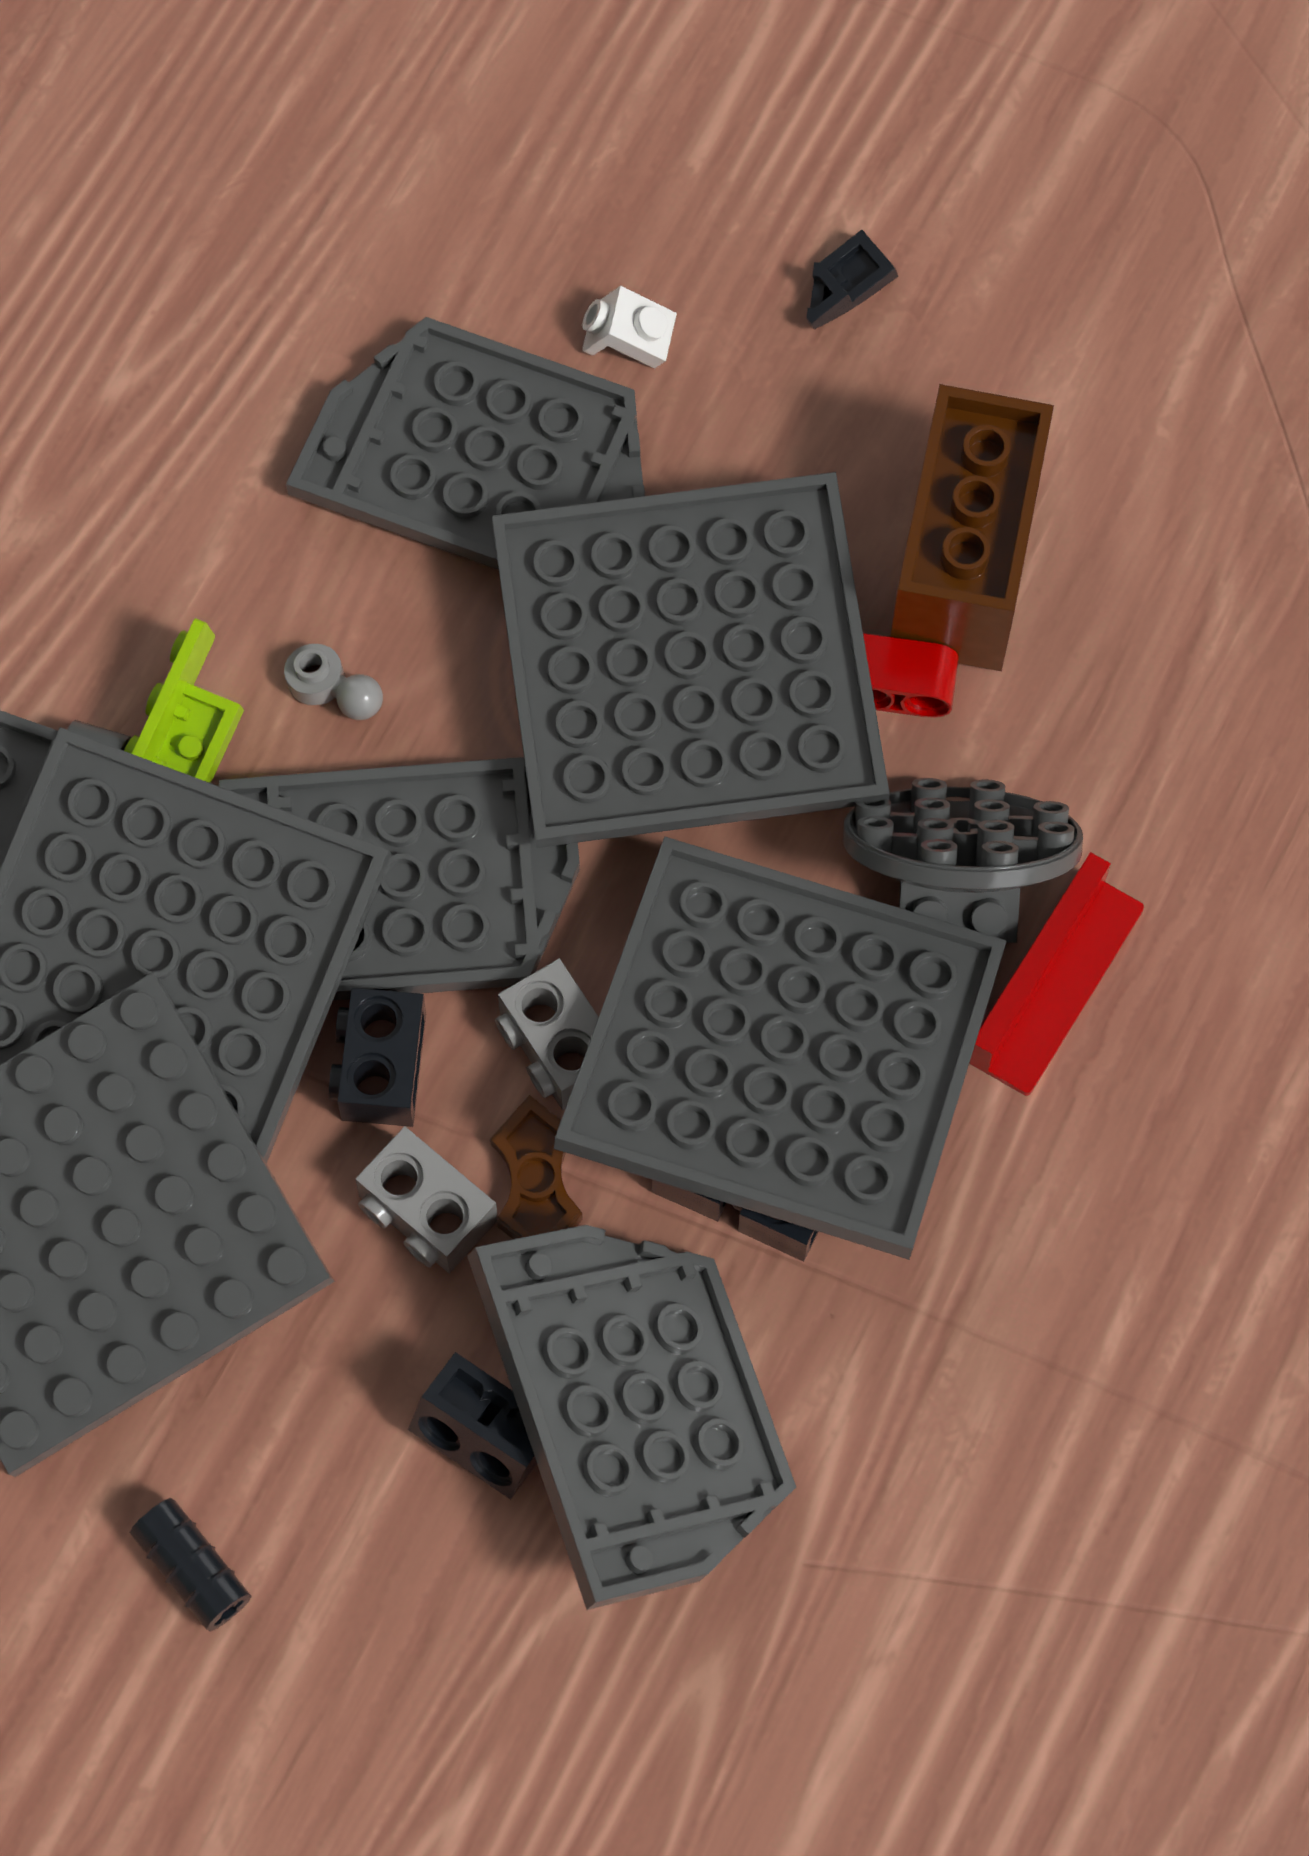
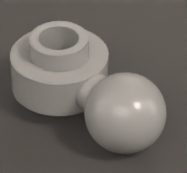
M304 645L296 649L285 663L284 675L293 697L301 703L321 705L337 698V703L342 713L353 720L369 719L382 706L383 692L379 683L372 677L364 674H355L346 678L338 654L326 645ZM321 665L315 672H304L311 666Z

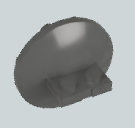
M919 778L912 781V789L889 792V800L884 799L875 803L855 801V807L847 814L844 820L843 844L848 854L862 865L900 881L899 908L1006 940V943H1017L1020 888L1056 878L1074 868L1082 856L1083 832L1078 823L1069 816L1068 805L1056 801H1040L1027 796L1005 792V784L996 780H976L970 784V787H947V783L940 779ZM946 797L970 798V800L948 801Z

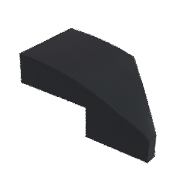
M862 229L820 263L814 262L810 308L807 309L806 317L809 325L813 329H817L835 320L866 301L898 277L896 268Z

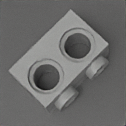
M559 958L499 993L500 1016L495 1019V1022L508 1046L512 1050L521 1046L532 1064L526 1067L541 1096L546 1098L552 1094L561 1109L564 1110L580 1069L573 1071L565 1070L558 1066L556 1061L560 1056L569 1052L579 1053L585 1057L599 1017ZM535 1005H547L556 1012L551 1019L545 1022H534L524 1015L529 1008Z
M405 1126L355 1179L359 1197L362 1199L358 1206L364 1214L383 1229L392 1224L407 1237L403 1244L416 1259L427 1267H431L436 1262L448 1273L460 1263L498 1219L496 1202ZM398 1175L409 1176L417 1182L413 1190L405 1195L390 1194L384 1187L391 1178ZM443 1213L454 1214L462 1220L460 1227L449 1234H439L433 1231L429 1225L436 1216Z

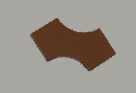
M531 1095L523 1101L490 1138L491 1146L502 1156L511 1177L510 1195L498 1216L497 1227L512 1239L577 1227L583 1220V1213L568 1196L562 1181L561 1172L566 1152L554 1149L555 1137L561 1120Z

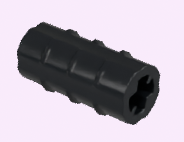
M172 1498L154 1506L132 1527L130 1534L147 1554L146 1558L155 1564L166 1578L165 1582L174 1588L185 1602V1607L194 1613L209 1632L228 1622L251 1599L250 1593L234 1575L235 1571L226 1565L215 1551L216 1547L206 1540L196 1527V1523L190 1520Z

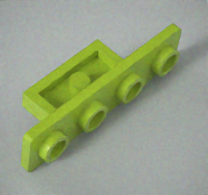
M195 618L189 631L182 630L172 646L170 662L173 665L165 683H157L148 698L145 713L149 717L140 737L134 735L129 740L124 751L211 783L244 709L236 702L194 686L215 640V634L208 624Z

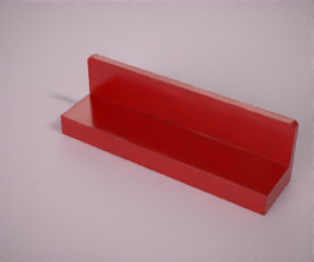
M1092 852L1087 856L981 1026L969 1064L1025 1096L1033 1092L1144 910L1143 903L1105 882L1111 863Z

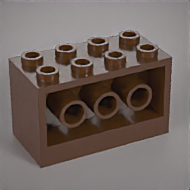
M939 384L897 590L890 637L945 645L958 653L959 664L1002 672L1054 405Z

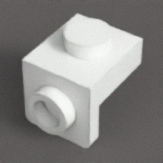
M619 286L602 299L593 301L586 311L583 319V329L586 331L582 351L593 356L609 346L655 369L666 362L677 313L625 287Z

